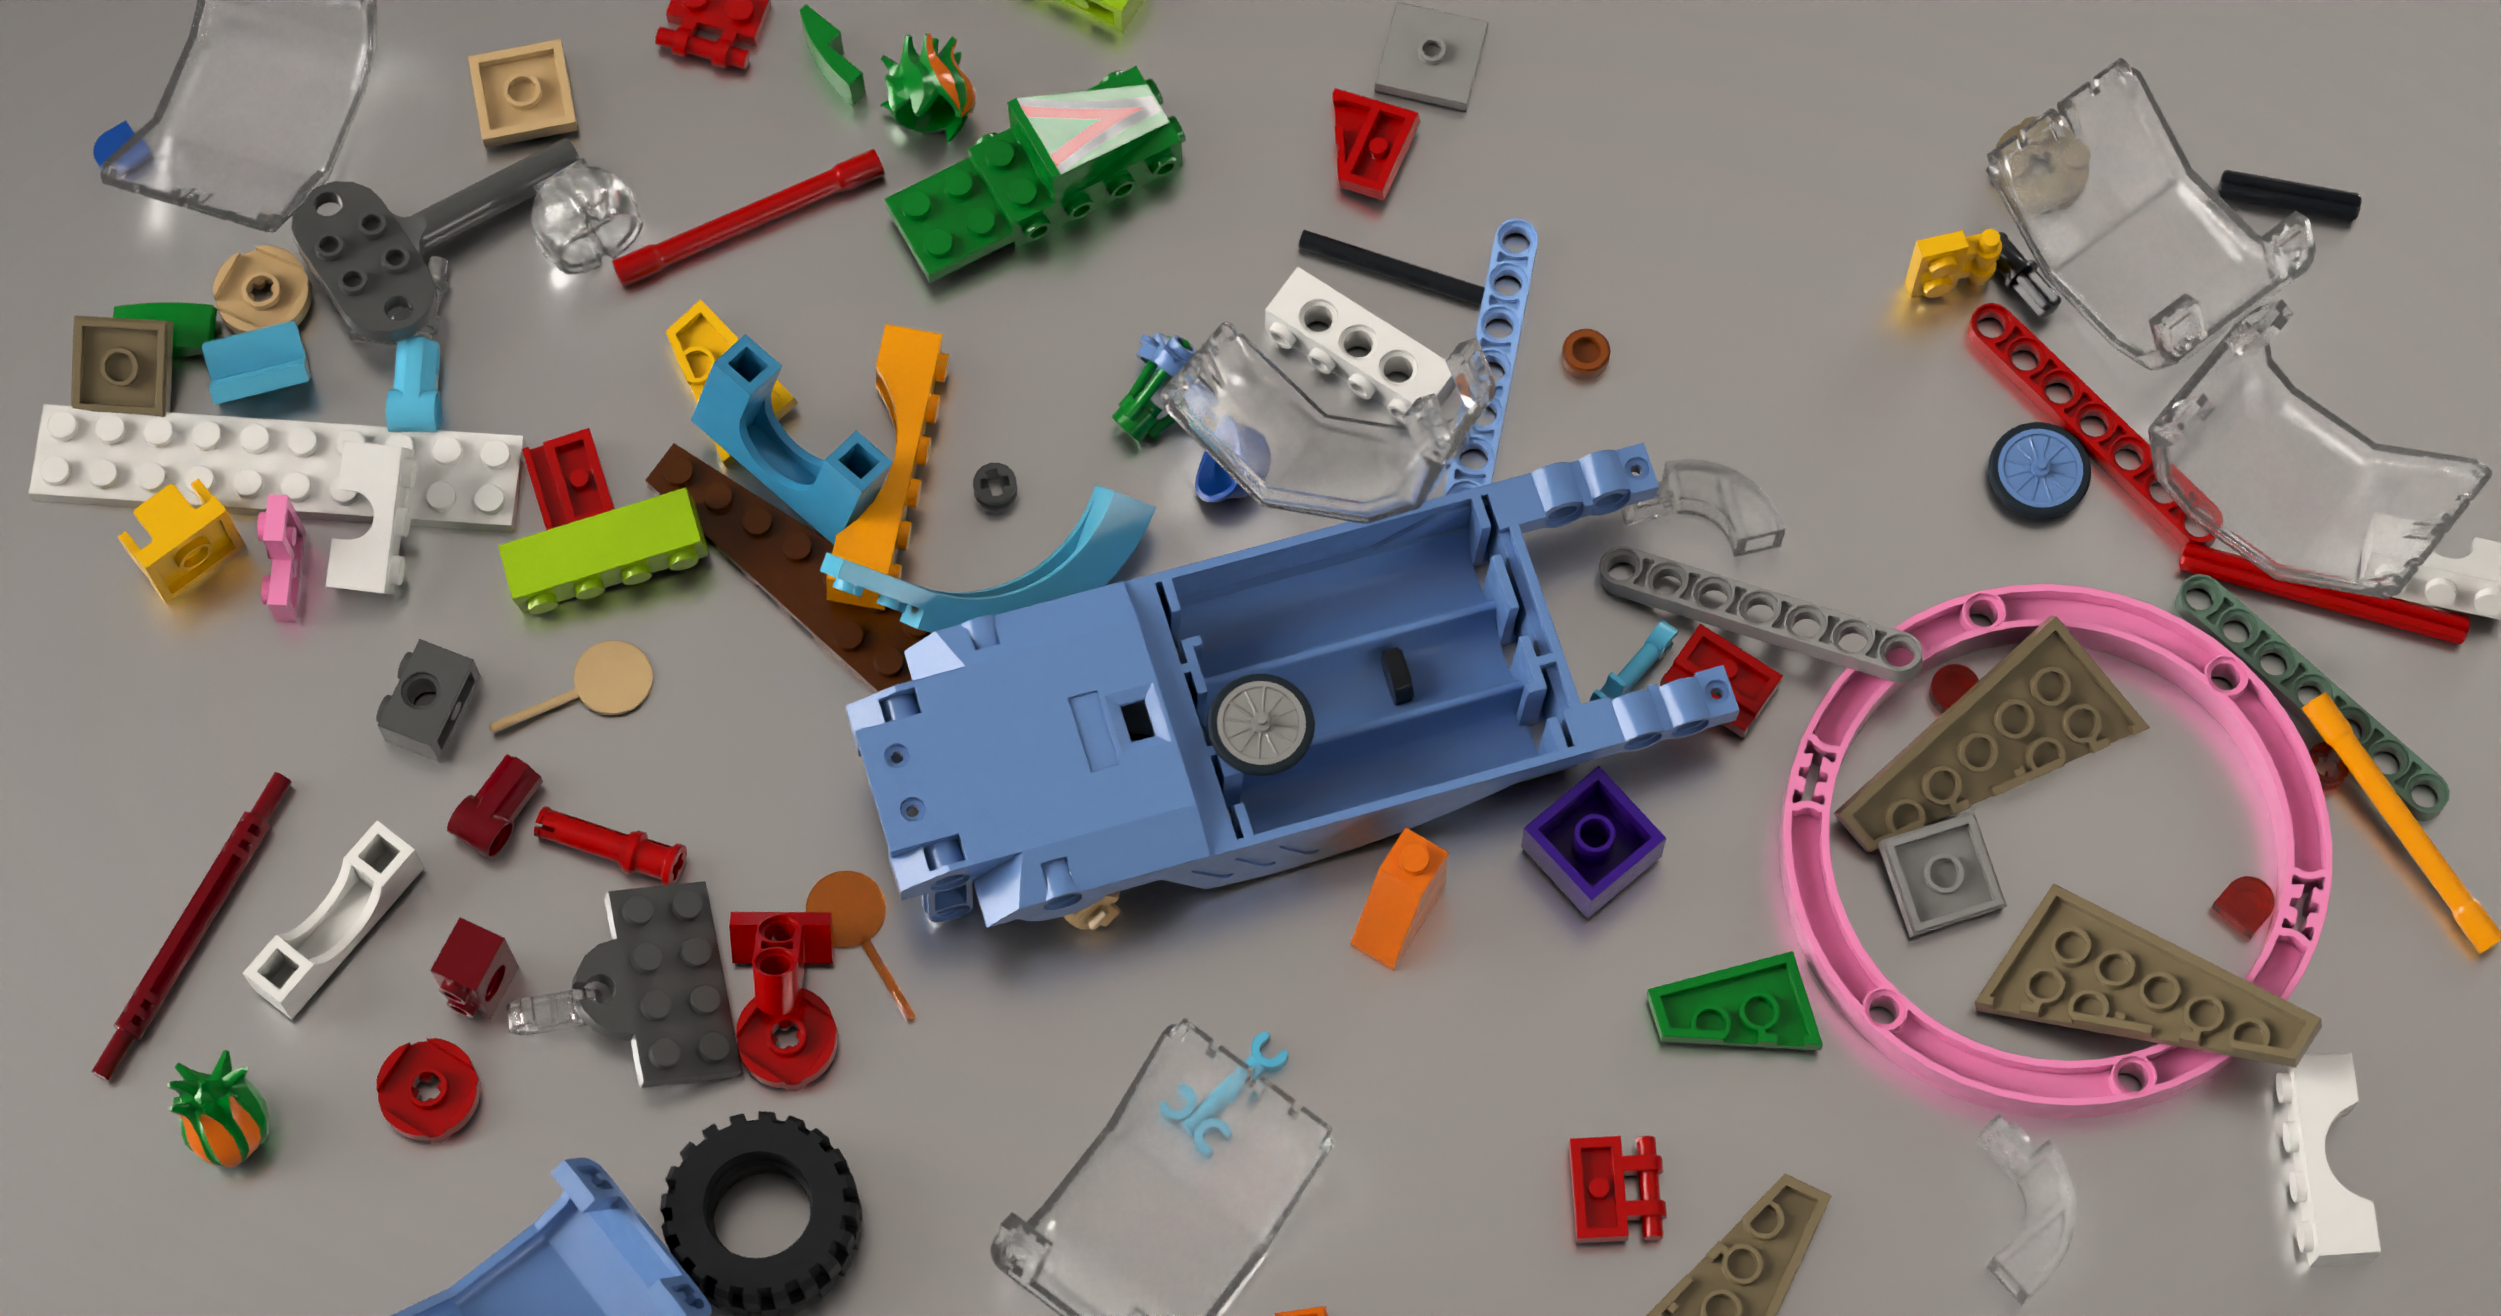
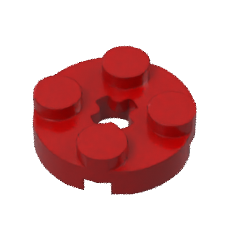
M802 988L799 1006L786 1014H767L760 1011L756 1006L755 997L749 1001L737 1021V1048L744 1067L758 1081L775 1088L799 1090L806 1086L807 1083L819 1078L832 1063L837 1051L838 1030L828 1005L812 991ZM791 1026L798 1029L796 1038L799 1042L794 1047L787 1046L784 1049L777 1047L779 1040L774 1035L775 1031L779 1028L787 1031Z
M427 1038V1041L417 1042L412 1045L410 1042L404 1044L387 1057L378 1073L376 1090L378 1091V1102L383 1116L397 1132L410 1139L440 1143L447 1140L451 1134L462 1129L472 1118L479 1103L481 1082L473 1063L461 1048L444 1039ZM433 1078L439 1079L437 1088L440 1094L435 1099L429 1098L426 1101H420L421 1093L416 1088L417 1084L420 1081L429 1083Z

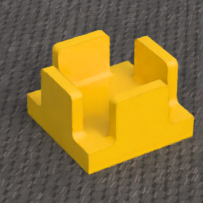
M199 478L190 484L202 504L197 509L189 504L175 485L169 484L134 510L136 519L152 537V542L143 549L139 548L127 531L118 536L126 552L149 579L156 592L166 604L246 546L228 511L216 496H212Z

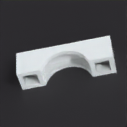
M376 820L343 858L340 874L331 891L319 907L293 930L284 934H276L244 970L243 975L252 988L292 1020L424 869L415 849Z
M2352 1052L2304 1055L2296 1068L2283 1066L2281 1072H2278L2276 1075L2277 1097L2280 1103H2286L2288 1122L2283 1124L2284 1147L2286 1152H2293L2295 1171H2292L2290 1174V1192L2292 1200L2300 1202L2302 1221L2297 1224L2299 1250L2302 1253L2307 1252L2309 1267L2370 1264L2381 1252L2374 1201L2360 1197L2346 1189L2333 1175L2325 1153V1140L2330 1125L2348 1115L2359 1102Z

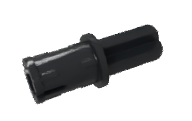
M2000 232L2002 250L1999 259L1996 261V268L2005 277V286L2009 290L2015 289L2039 317H2047L2059 308L2061 297L2037 272L2038 264L2034 260L2028 261L2008 239V236Z

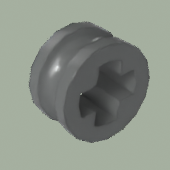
M989 463L982 466L976 472L973 478L974 496L982 508L991 512H998L1008 509L1015 502L1017 497L1016 477L1007 465ZM998 478L1000 485H1009L1002 487L1003 494L998 496H992L990 489L982 490V488L989 487L988 480Z

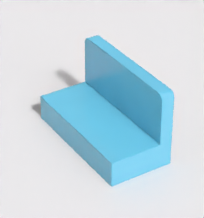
M293 320L206 341L202 345V351L211 379L208 387L214 405L309 382L311 377L298 325Z

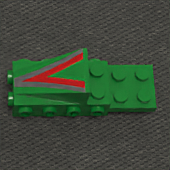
M1137 66L1125 72L1119 70L1108 74L1098 85L1086 91L1015 98L1007 102L1010 122L1009 129L999 134L993 132L982 136L975 142L974 146L968 148V158L885 198V206L929 283L1010 243L1017 249L1031 241L1037 240L1047 233L1079 219L1115 199L1124 197L1131 191L1157 178L1164 177L1181 167L1182 143L1186 141L1185 134L1175 116L1167 118L1160 105L1163 104V99L1155 82L1151 78L1144 80Z

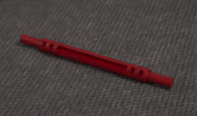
M274 772L250 812L245 811L213 865L113 1025L117 1030L91 1071L97 1077L109 1082L133 1041H140L146 1029L154 1019V1016L270 829L271 826L267 822L292 783L284 775Z

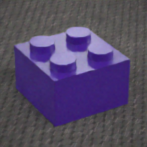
M1598 766L1524 827L1521 847L1588 919L1662 857L1666 837Z

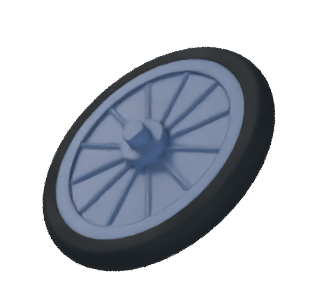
M2031 422L2018 425L2001 436L1991 451L1988 473L1990 483L1996 495L2010 509L2032 518H2052L2067 513L2083 499L2091 481V463L2083 445L2070 432L2053 424Z

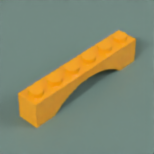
M885 324L876 363V390L888 409L895 430V457L887 480L872 504L856 521L836 535L832 554L901 580L902 565L895 563L898 550L907 551L909 546L912 522L905 521L908 507L917 508L922 480L915 479L918 465H927L931 437L924 435L927 423L936 424L941 396L935 395L934 391L937 381L944 383L946 381L950 354L942 353L943 334ZM827 574V600L885 610L886 606L876 603L879 593L864 588L861 597L832 587L835 577Z

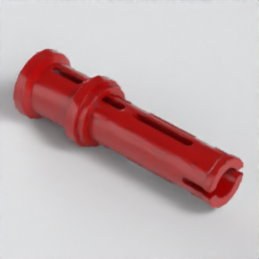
M547 806L540 810L535 822L542 824V827H534L535 837L545 838L617 862L624 873L634 875L636 872L661 879L663 886L677 884L684 869L687 857L685 845L676 843L674 846H669L648 839L647 833L640 830L632 831L628 835L552 810Z

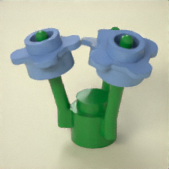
M1155 333L1151 338L1143 334L1139 341L1142 346L1136 356L1146 366L1129 393L1118 404L1120 406L1119 409L1111 417L1138 442H1141L1147 434L1157 440L1169 426L1186 415L1194 426L1205 419L1208 420L1211 426L1216 424L1209 414V411L1216 407L1211 399L1213 392L1205 390L1201 382L1192 387L1185 377L1189 371L1195 375L1201 372V368L1195 362L1197 351L1188 340L1178 335H1174L1171 338L1162 333ZM1155 370H1157V373H1156V374L1154 375V377L1150 380V378L1152 377V375H1153V373L1155 372ZM1171 375L1181 379L1185 385L1184 388L1174 393L1180 407L1159 420L1157 416L1162 412V409L1150 398L1167 376Z

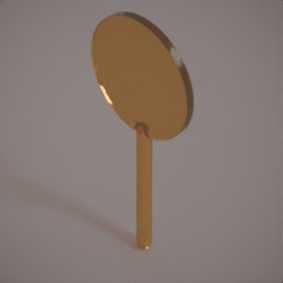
M838 871L825 876L810 891L806 902V912H832L834 947L847 949L862 945L907 1021L914 1020V1012L870 941L881 929L885 919L886 904L881 889L871 878L855 871Z

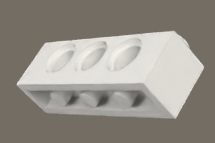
M1300 267L1296 268L1265 309V330H1267L1268 335L1274 342L1286 349L1294 347L1302 352L1316 369L1325 374L1335 373L1347 381V385L1355 394L1364 399L1372 397L1387 407L1391 416L1403 424L1410 425L1412 422L1424 430L1456 387L1457 366ZM1315 321H1321L1330 327L1325 331L1315 332L1310 330L1307 325ZM1360 346L1366 348L1369 353L1363 357H1353L1346 351L1351 347ZM1399 371L1408 375L1409 379L1396 383L1390 381L1386 376L1391 372Z

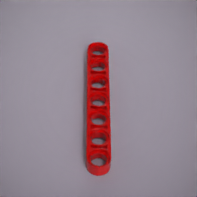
M1987 303L1978 307L1972 314L1968 327V336L1972 344L2057 426L2074 435L2083 445L2088 456L2182 546L2189 542L2206 547L2212 546L2222 526L2221 516L2217 509L2008 309L1995 303ZM1983 318H1995L2003 325L2004 332L1998 337H1986L1979 331L1977 323ZM2019 350H2027L2036 356L2038 365L2032 370H2021L2014 365L2011 356ZM2052 383H2062L2071 390L2072 399L2061 404L2053 402L2047 396L2046 388ZM2086 416H2097L2104 421L2107 431L2101 436H2090L2082 430L2080 421ZM2121 449L2135 451L2141 458V466L2133 470L2122 468L2116 462V452ZM2157 482L2168 483L2175 490L2176 499L2170 503H2160L2151 496L2150 486ZM2190 516H2202L2210 523L2211 533L2204 537L2193 536L2187 531L2185 520Z

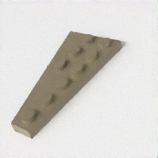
M2050 616L1833 814L1865 851L1871 852L1879 848L1877 843L1883 839L1922 828L1948 815H1955L1970 808L1975 803L1991 796L2000 795L2059 769L2070 761L2088 753H2095L2111 746L2110 744L2131 734H2138L2150 727L2058 617Z
M1784 1174L1742 1217V1220L1646 1316H1776L1832 1195Z

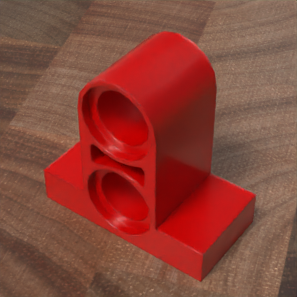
M731 912L729 929L732 963H752L756 1006L760 1011L772 1015H781L793 1011L799 1006L801 1001L805 963L833 964L832 912Z

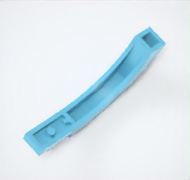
M1095 485L1087 507L1077 525L1065 541L1047 559L1014 580L983 590L969 592L932 590L911 584L827 552L820 571L835 577L832 587L861 597L864 588L879 593L876 603L902 612L900 622L916 629L933 633L934 631L963 624L977 617L998 615L1105 586L1134 552L1147 530L1156 507L1119 492Z

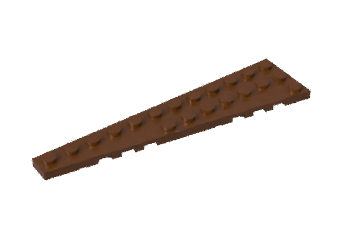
M673 443L646 478L647 488L656 496L686 487L695 501L706 541L721 555H725L739 567L756 587L760 586L771 596L791 618L794 617L803 625L818 643L872 692L877 693L891 686L912 681L904 651L930 635V632L919 630L900 622L902 612L888 607L885 610L827 600V574L821 572L820 568L826 552L832 554L834 545Z

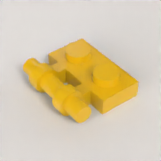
M1986 229L1980 234L1965 237L1964 231L1960 230L1917 240L1905 278L1910 298L1925 295L1927 298H1935L1945 295L1957 286L1958 279L1966 277L1974 286L1984 285L1986 281L1993 277L1996 261L1999 259L2002 250L2000 234L1994 229Z

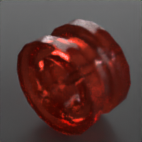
M2326 742L2318 743L2309 750V754L2315 768L2319 763L2318 757H2323L2324 762L2330 758L2336 763L2332 777H2328V771L2324 775L2317 771L2323 791H2332L2343 783L2349 773V769L2330 745Z

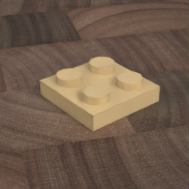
M561 39L468 56L481 136L485 148L578 130Z

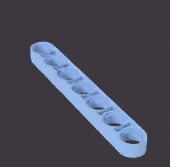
M1523 219L1504 221L1498 227L1495 234L1444 496L1492 483L1538 244V233L1535 227ZM1511 233H1520L1528 239L1530 245L1525 251L1514 253L1506 249L1502 241ZM1512 276L1520 282L1521 289L1516 294L1503 295L1496 290L1494 283L1499 277ZM1498 318L1507 320L1512 325V333L1503 339L1492 337L1486 330V325L1491 320ZM1485 362H1495L1503 367L1505 374L1496 382H1487L1479 377L1477 370ZM1478 405H1486L1494 410L1496 419L1486 426L1477 425L1470 420L1468 415L1470 410ZM1469 449H1478L1486 455L1488 461L1483 468L1471 470L1461 463V454Z

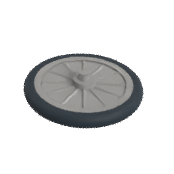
M1251 674L1230 682L1217 694L1208 713L1207 728L1214 750L1230 767L1249 775L1269 776L1290 769L1304 757L1314 737L1315 721L1310 703L1295 685L1278 676Z

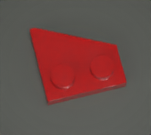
M1335 88L1332 98L1335 107V141L1338 150L1337 170L1340 186L1343 189L1384 201L1420 124L1419 114L1415 111Z

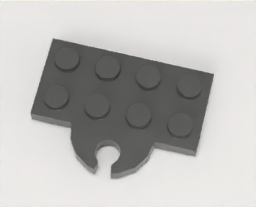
M706 881L608 891L604 901L612 940L598 944L584 956L573 978L571 989H583L588 983L601 982L609 988L611 1000L606 1003H598L590 998L579 1000L575 1006L578 1015L597 1033L610 1039L631 1041L639 1088L738 1077L742 1068Z

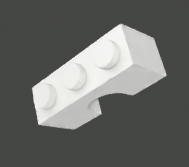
M343 440L338 489L363 494L372 505L374 518L370 529L359 538L351 540L331 538L326 587L394 595L395 585L400 586L402 584L405 572V558L399 556L401 536L407 537L411 523V510L405 507L407 488L414 487L417 474L416 459H411V449Z
M2381 517L2375 518L2364 549L2361 591L2501 620V542L2473 537L2466 557L2457 559L2447 558L2438 555L2427 546L2424 539V526Z

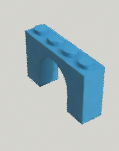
M745 334L713 363L691 421L834 545L836 535L856 521L875 500L893 462L857 430L825 460L811 455L794 442L779 423L771 404V392L782 365Z

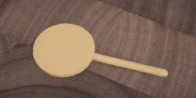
M619 640L597 643L588 648L576 663L573 676L574 690L490 724L489 729L492 732H497L578 698L588 708L601 714L620 715L630 712L640 706L650 693L653 683L651 664L646 655L630 643Z

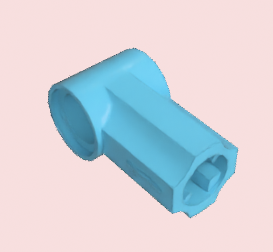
M410 336L403 341H397L394 388L388 391L386 399L388 432H437V430H440L442 404L438 390L441 348L438 342L419 336Z

